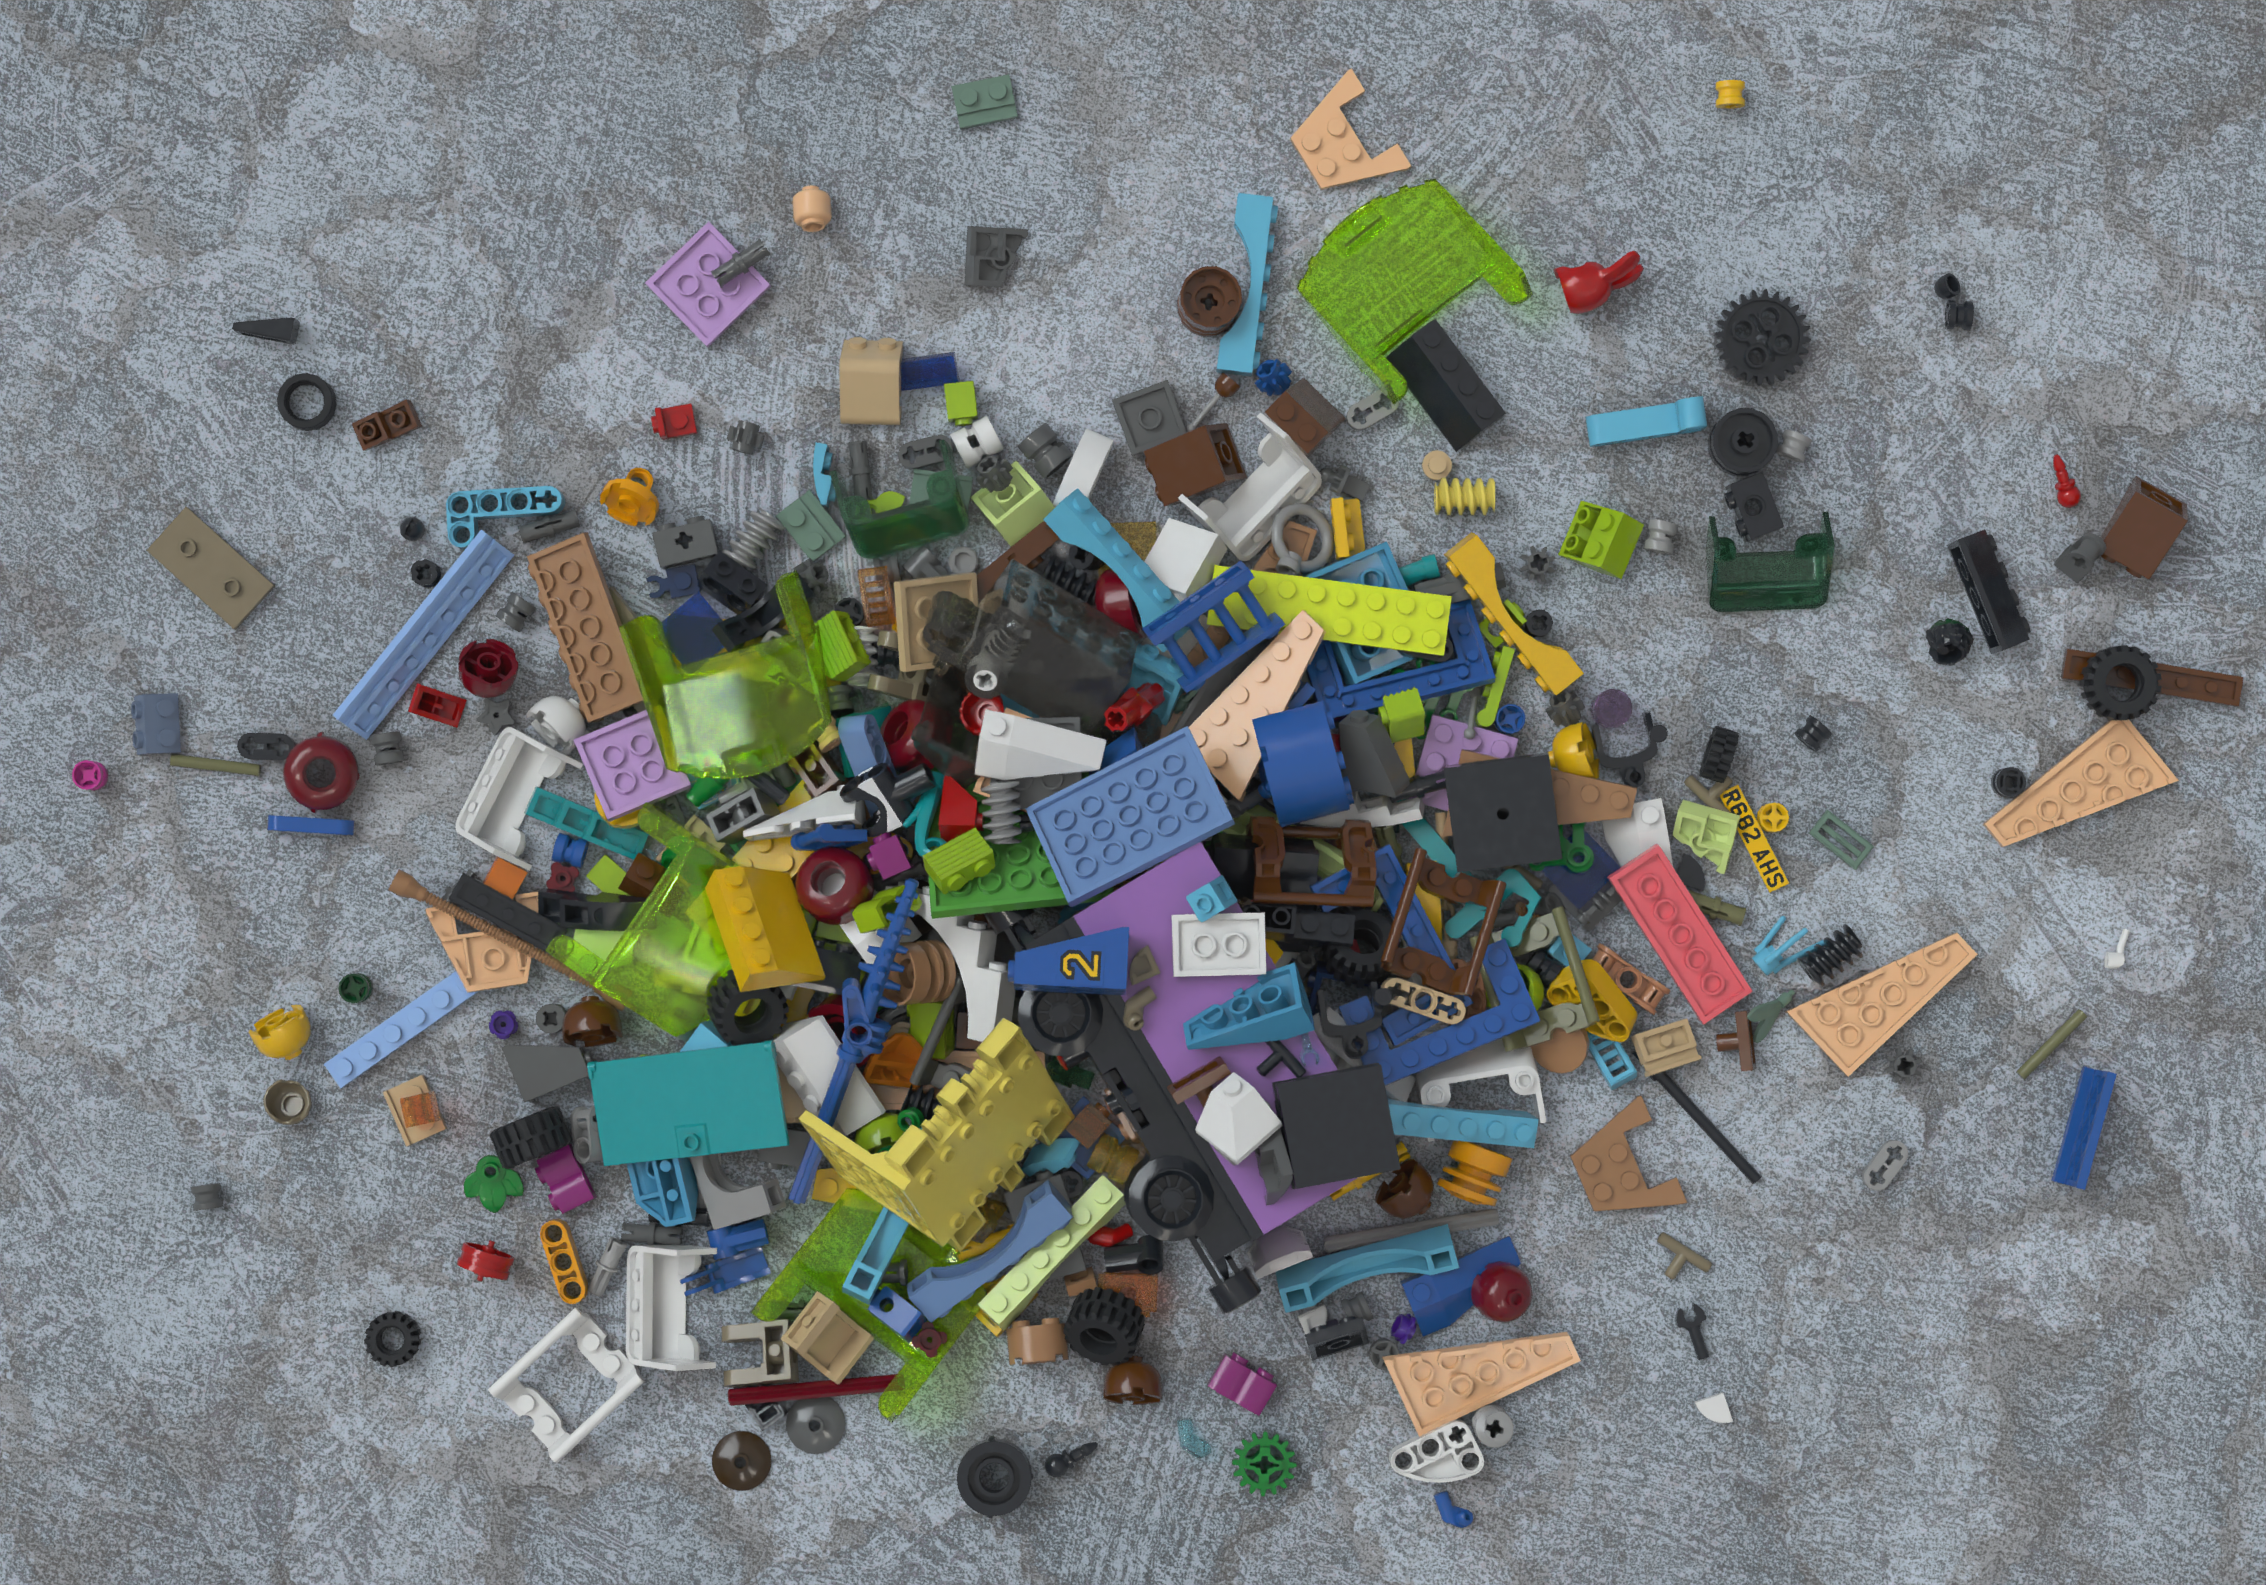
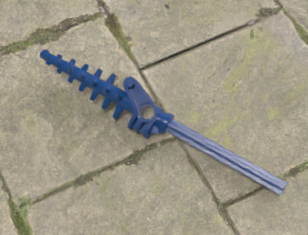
M912 878L905 880V888L901 897L896 896L895 902L898 905L895 912L886 914V919L891 921L888 929L877 930L876 935L884 938L881 946H868L867 952L876 956L874 964L863 962L858 964L859 969L869 973L863 990L859 981L855 978H847L842 984L845 1026L842 1035L843 1044L838 1046L836 1054L839 1056V1060L818 1114V1118L832 1128L856 1063H861L865 1057L872 1053L881 1054L884 1048L882 1042L887 1040L885 1033L891 1029V1025L882 1019L876 1018L879 1006L893 1009L897 1007L896 1002L882 995L884 989L899 991L901 987L900 984L888 979L890 971L902 973L904 971V966L894 962L896 953L907 954L908 948L899 943L902 935L910 936L912 931L905 927L907 918L914 917L915 911L911 910L913 900L917 899L919 894L916 892L919 882ZM855 1026H862L866 1029V1032L855 1034L851 1029ZM811 1136L788 1199L793 1200L796 1204H805L823 1155Z

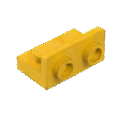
M1343 497L1331 498L1330 510L1336 560H1344L1365 551L1360 501L1358 498L1343 500Z

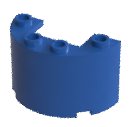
M1322 701L1252 719L1277 818L1281 827L1350 810L1349 805L1355 804L1348 776L1342 777L1341 769L1346 768L1342 751H1335L1330 732L1331 729L1335 728L1331 711L1325 712Z

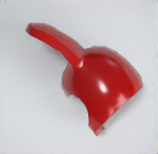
M1630 251L1607 268H1604L1603 265L1597 262H1586L1579 267L1569 268L1561 266L1553 269L1556 279H1560L1570 313L1582 314L1601 307L1608 300L1611 291L1635 282L1641 276L1644 268L1641 264H1638L1640 261L1638 252Z

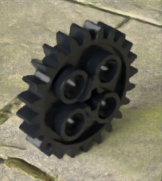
M1767 289L1762 291L1761 297H1758L1756 291L1752 290L1749 300L1744 294H1741L1739 296L1740 305L1732 300L1729 303L1732 312L1728 310L1721 312L1726 321L1718 320L1715 324L1722 331L1713 334V337L1721 339V343L1715 345L1714 349L1723 350L1724 352L1718 360L1723 361L1727 359L1729 361L1725 370L1728 371L1734 367L1736 369L1735 379L1744 374L1745 384H1748L1752 378H1756V384L1760 386L1763 379L1766 378L1768 384L1773 385L1774 376H1777L1782 382L1786 379L1784 371L1791 375L1796 372L1792 364L1801 366L1804 363L1798 355H1807L1809 352L1806 348L1802 347V344H1807L1811 341V338L1803 336V333L1808 331L1810 326H1801L1800 323L1806 318V315L1797 316L1795 314L1799 305L1790 308L1788 306L1790 302L1789 296L1782 302L1779 301L1778 291L1772 298H1769ZM1762 312H1772L1776 318L1775 324H1765L1762 321ZM1750 314L1754 315L1757 327L1750 320ZM1738 324L1746 325L1749 329L1748 338L1738 337L1735 332V326ZM1759 332L1762 335H1768L1765 343L1763 341L1757 342L1756 337L1759 335ZM1778 337L1785 338L1789 343L1788 351H1779L1775 346V339ZM1767 348L1774 355L1775 361L1770 360ZM1756 350L1761 353L1763 358L1761 364L1755 365L1750 362L1748 358L1750 351Z

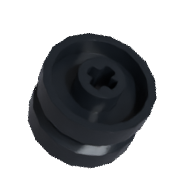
M1738 408L1728 412L1712 427L1708 437V452L1712 462L1722 472L1731 476H1748L1758 472L1773 459L1778 447V434L1773 422L1764 413L1753 408ZM1743 438L1746 441V446L1740 447L1737 441Z

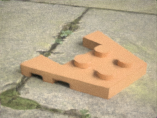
M1352 68L1343 75L1290 138L1321 190L1358 182V180L1371 177L1376 178L1393 172H1402L1411 168V164L1398 144L1371 159L1340 109L1342 106L1365 93V89Z
M538 891L515 895V901L538 913ZM436 907L425 909L426 915L467 993L527 984L531 956L529 957L528 954L525 955L518 951V949L511 948V945L504 944V941L502 943L501 940L498 941L497 938L494 939V936L490 937V935L488 936L487 933L484 934L481 931L458 935L453 915L450 916L446 914V911H440ZM501 928V931L504 930V932H508V934L510 933L509 931Z

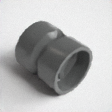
M1047 423L1033 431L1018 446L1019 450L1028 460L1034 459V468L1044 479L1051 476L1073 456V453L1063 442L1057 443V434Z

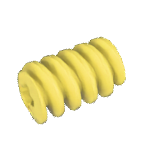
M1441 478L1439 485L1437 486L1435 482L1434 486L1435 514L1439 515L1442 507H1445L1447 515H1451L1453 507H1457L1459 515H1463L1465 507L1469 508L1471 515H1475L1477 507L1481 508L1483 516H1486L1489 507H1492L1495 512L1494 479L1489 478L1486 486H1484L1482 479L1477 478L1474 486H1472L1471 480L1465 478L1463 485L1460 486L1458 478H1453L1449 486L1446 478Z

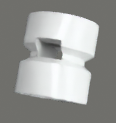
M987 416L973 422L971 429L963 427L950 434L966 468L979 463L983 455L993 456L1004 450ZM976 437L980 446L972 449L969 441Z

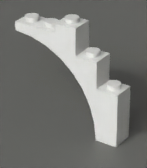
M898 881L896 886H886L885 890L904 885L905 881ZM923 886L922 889L917 888L922 905L916 913L921 915L936 929L949 947L959 967L966 991L968 1007L967 1038L983 1042L1002 1018L1010 1022L1012 1021L1014 1006V982H1008L1007 964L994 962L997 935L993 929L986 928V922L974 921V915L932 919L929 886Z

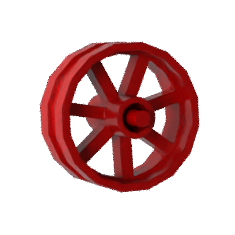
M489 1240L488 1245L464 1242L457 1265L474 1272V1274L478 1275L477 1281L480 1282L483 1281L484 1277L508 1280L509 1270L515 1258L497 1250L494 1247L495 1242Z

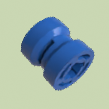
M1515 704L1504 705L1497 710L1494 720L1495 727L1503 734H1514L1523 728L1526 719L1525 713Z
M559 833L554 845L552 861L558 863L569 862L573 867L581 869L586 859L589 841L582 838L574 840L567 834Z

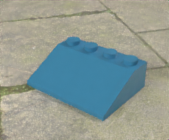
M1387 541L1305 576L1408 590ZM1330 641L1337 666L1346 686L1364 682L1414 660L1413 658L1401 655L1397 650Z

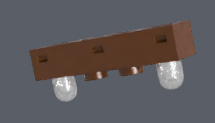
M1043 521L977 575L978 606L982 605L989 614L996 609H1004L1002 601L995 593L1004 586L1007 590L1021 580L1019 574L1026 568L1032 571L1044 561L1041 556L1050 549L1060 560H1068L1071 545L1063 542L1047 523Z

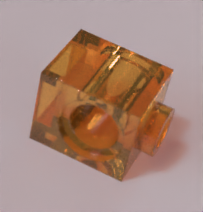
M435 1091L400 1099L406 1128L441 1120Z
M1089 1102L1067 1126L1066 1130L1083 1146L1089 1149L1112 1123L1108 1118L1111 1113L1099 1102L1095 1106Z

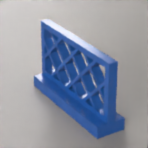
M2085 1066L2082 1067L2051 1181L2085 1190L2116 1079V1073Z

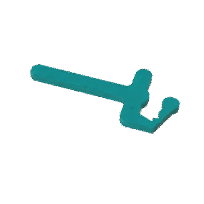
M1423 817L1420 820L1401 823L1417 843L1427 851L1429 857L1433 861L1445 865V872L1448 876L1455 877L1457 873L1455 853L1428 821ZM1508 869L1495 879L1507 884L1501 903L1513 893L1529 900V904L1526 905L1528 913L1525 916H1519L1514 926L1506 927L1501 933V939L1505 938L1509 947H1516L1521 944L1523 934L1542 897L1518 870ZM1471 871L1462 872L1472 877H1475L1471 873ZM1466 903L1446 923L1445 931L1447 935L1454 939H1460L1484 919L1487 907Z

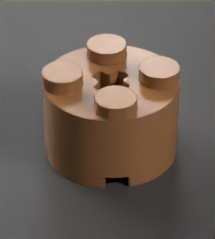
M1059 1318L1041 1319L1042 1325L1030 1326V1320L1012 1322V1328L1006 1329L1009 1365H1015V1359H1022V1365L1056 1362V1355H1062L1063 1361L1069 1360L1068 1344L1063 1333L1065 1323H1060Z

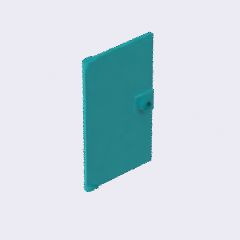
M769 1040L758 1043L588 1062L587 1069L591 1081L604 1166L790 1145L776 1060L775 1042Z

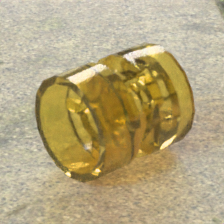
M1103 1132L1086 1167L1099 1174L1104 1171L1107 1172L1109 1179L1123 1186L1141 1151L1127 1144L1120 1146L1118 1139Z

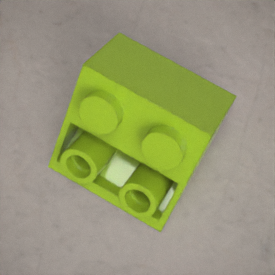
M1580 501L1558 555L1599 573L1622 579L1644 524L1623 512Z

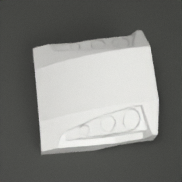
M1285 1225L1273 1229L1254 1240L1247 1252L1257 1280L1313 1258L1303 1231Z

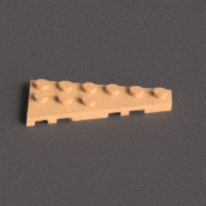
M1304 610L1189 726L1210 772L1241 802L1262 759L1252 719L1288 710L1289 707L1287 706L1294 692H1297L1301 684L1300 680L1307 666L1311 664L1326 633Z
M2129 719L2110 720L1984 822L1983 825L2001 847H2005L2179 780Z
M1953 933L1785 1012L1834 1064L1849 1077L1978 954L1958 933Z
M1568 1332L1382 1357L1419 1437L1581 1361Z

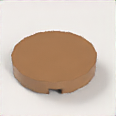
M1558 1028L1554 1031L1552 1040L1531 1046L1534 1058L1540 1066L1550 1072L1563 1074L1572 1072L1582 1065L1587 1057L1590 1041L1585 1029L1567 1034L1564 1029Z

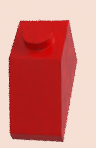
M944 776L938 824L940 837L948 842L973 828H976L978 832L984 831L985 816L979 813L977 800L951 776Z

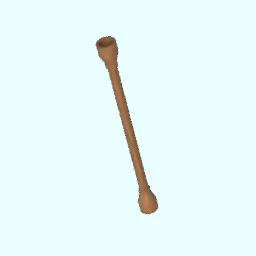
M400 869L388 889L400 897L413 898L420 902L426 901L425 903H429L433 907L436 906V909L439 908L440 911H446V914L453 915L457 920H463V923L470 924L471 927L473 926L477 930L480 929L484 934L487 933L490 937L494 936V939L497 938L502 943L504 941V944L511 945V948L514 947L515 950L518 949L521 953L528 954L529 957L531 956L535 960L538 959V962L542 961V964L545 963L546 966L548 965L552 969L555 968L559 973H565V976L572 977L573 980L575 979L579 983L582 982L583 985L586 984V987L592 988L595 993L599 994L606 1002L620 1011H623L633 990L621 984L606 982L602 979L596 980L593 976L589 977V974L586 975L585 972L579 971L576 967L572 968V965L569 966L568 963H562V960L555 959V956L552 957L551 954H545V951L542 952L541 949L538 950L537 947L535 948L531 944L528 945V942L525 943L524 940H518V937L511 936L510 933L508 934L504 930L501 931V928L494 927L493 924L491 925L487 921L484 922L483 919L477 918L474 914L470 915V912L467 913L466 910L463 911L460 907L453 906V903L450 904L449 901L446 902L443 898L429 893L428 889L421 886L412 875Z

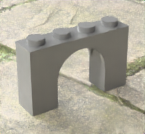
M718 1154L688 1157L697 1178L698 1189L702 1193L708 1211V1219L711 1221L714 1230L767 1215L786 1207L777 1178L752 1186H742L736 1184L725 1175L721 1168Z

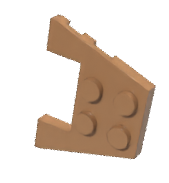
M1641 1095L1635 1097L1621 1112H1618L1612 1120L1570 1155L1593 1211L1687 1203L1676 1177L1649 1189L1647 1188L1626 1140L1624 1132L1652 1120Z

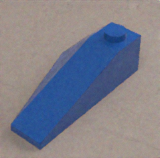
M1510 1236L1457 1257L1458 1269L1431 1276L1418 1273L1400 1281L1423 1337L1450 1326L1474 1305L1471 1295L1473 1281L1477 1274L1481 1275L1487 1269L1485 1268L1486 1265L1497 1261L1508 1262L1517 1267L1521 1264Z

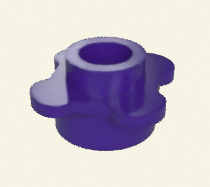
M1399 1314L1392 1324L1391 1336L1395 1337V1340L1400 1341L1401 1344H1405L1407 1340L1413 1337L1416 1331V1318L1411 1317V1314H1406V1316Z

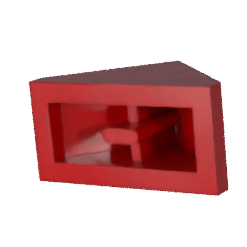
M417 683L408 712L457 728L467 700Z

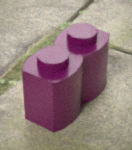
M572 1144L536 1160L538 1167L535 1168L536 1174L542 1184L547 1182L551 1191L548 1198L555 1211L560 1209L561 1213L564 1214L597 1198L582 1164L574 1156Z
M1235 1352L1231 1356L1225 1353L1209 1379L1207 1386L1260 1416L1277 1387L1276 1382L1273 1381L1274 1375L1261 1367L1257 1371L1248 1367L1247 1363L1249 1360Z

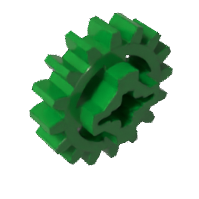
M1267 1430L1263 1431L1262 1437H1258L1255 1432H1252L1251 1441L1245 1438L1241 1439L1244 1445L1243 1449L1238 1447L1234 1449L1239 1458L1232 1459V1464L1239 1466V1468L1233 1474L1234 1476L1242 1475L1243 1478L1240 1480L1239 1485L1243 1487L1248 1483L1250 1485L1249 1493L1251 1494L1257 1488L1260 1489L1261 1496H1265L1266 1489H1270L1273 1495L1277 1494L1276 1486L1280 1485L1285 1489L1287 1485L1284 1479L1294 1478L1289 1468H1295L1297 1464L1294 1461H1289V1458L1293 1457L1295 1452L1294 1450L1286 1451L1289 1441L1286 1439L1281 1443L1278 1442V1433L1269 1438ZM1259 1444V1450L1255 1454L1246 1456L1252 1447ZM1270 1445L1275 1446L1284 1458L1275 1457L1270 1451ZM1262 1456H1267L1268 1461L1273 1462L1272 1465H1267L1266 1470H1261L1260 1465L1255 1464L1262 1460ZM1245 1468L1253 1470L1258 1475V1482L1248 1476ZM1282 1470L1275 1480L1269 1482V1477L1275 1471Z

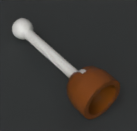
M1222 372L1215 382L1216 395L1194 422L1185 427L1186 432L1195 430L1221 397L1233 396L1241 386Z

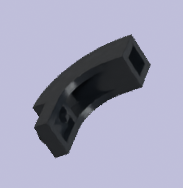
M795 573L780 579L755 605L736 616L718 622L711 630L728 653L738 649L744 652L758 645L769 630L783 628L816 595L799 573Z

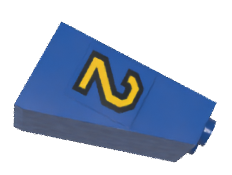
M1120 927L1015 952V960H1009L1008 982H1014V990L1126 996L1129 927Z

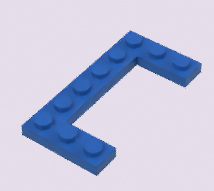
M1470 599L1453 603L1450 607L1447 632L1456 656L1454 660L1344 687L1330 641L1322 640L1311 664L1306 668L1310 685L1316 689L1313 693L1315 701H1322L1325 712L1331 711L1334 722L1343 720L1353 710H1365L1369 714L1378 712V707L1383 706L1384 695L1389 697L1390 693L1395 695L1396 692L1401 693L1402 690L1406 692L1407 689L1412 690L1413 687L1418 689L1422 701L1494 683L1496 677Z
M1387 844L1374 851L1376 860L1375 886L1394 919L1407 877L1390 844ZM1343 868L1309 888L1312 893L1344 894L1351 879V873L1346 868ZM1414 893L1402 931L1404 941L1409 947L1417 948L1443 959L1449 968L1456 970L1418 897ZM1319 905L1322 912H1329L1338 907ZM1427 993L1415 999L1416 1006L1421 1010L1427 1009L1430 1006L1431 998ZM1450 995L1460 999L1465 1007L1473 1004L1468 996ZM1438 996L1436 1009L1447 1012V1017L1458 1012L1454 1008V1002L1450 1006L1439 1004L1442 998ZM1398 1008L1382 1017V1026L1393 1046L1440 1022L1403 1008Z
M1504 938L1488 945L1482 963L1500 1004L1499 1006L1392 1050L1389 1049L1383 1032L1379 1027L1376 1031L1367 1034L1368 1050L1360 1058L1362 1064L1378 1062L1382 1067L1384 1083L1387 1086L1539 1023L1541 1020L1506 939ZM1367 995L1339 1006L1346 1025L1360 1024L1374 1016ZM1353 1042L1357 1051L1360 1050L1361 1045L1358 1042Z

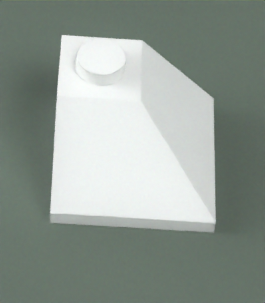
M1233 1072L1211 1091L1195 1130L1198 1135L1238 1165L1282 1126V1123L1257 1090Z

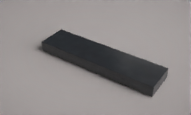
M464 872L449 896L451 901L553 956L568 932L567 928L560 927L558 923Z

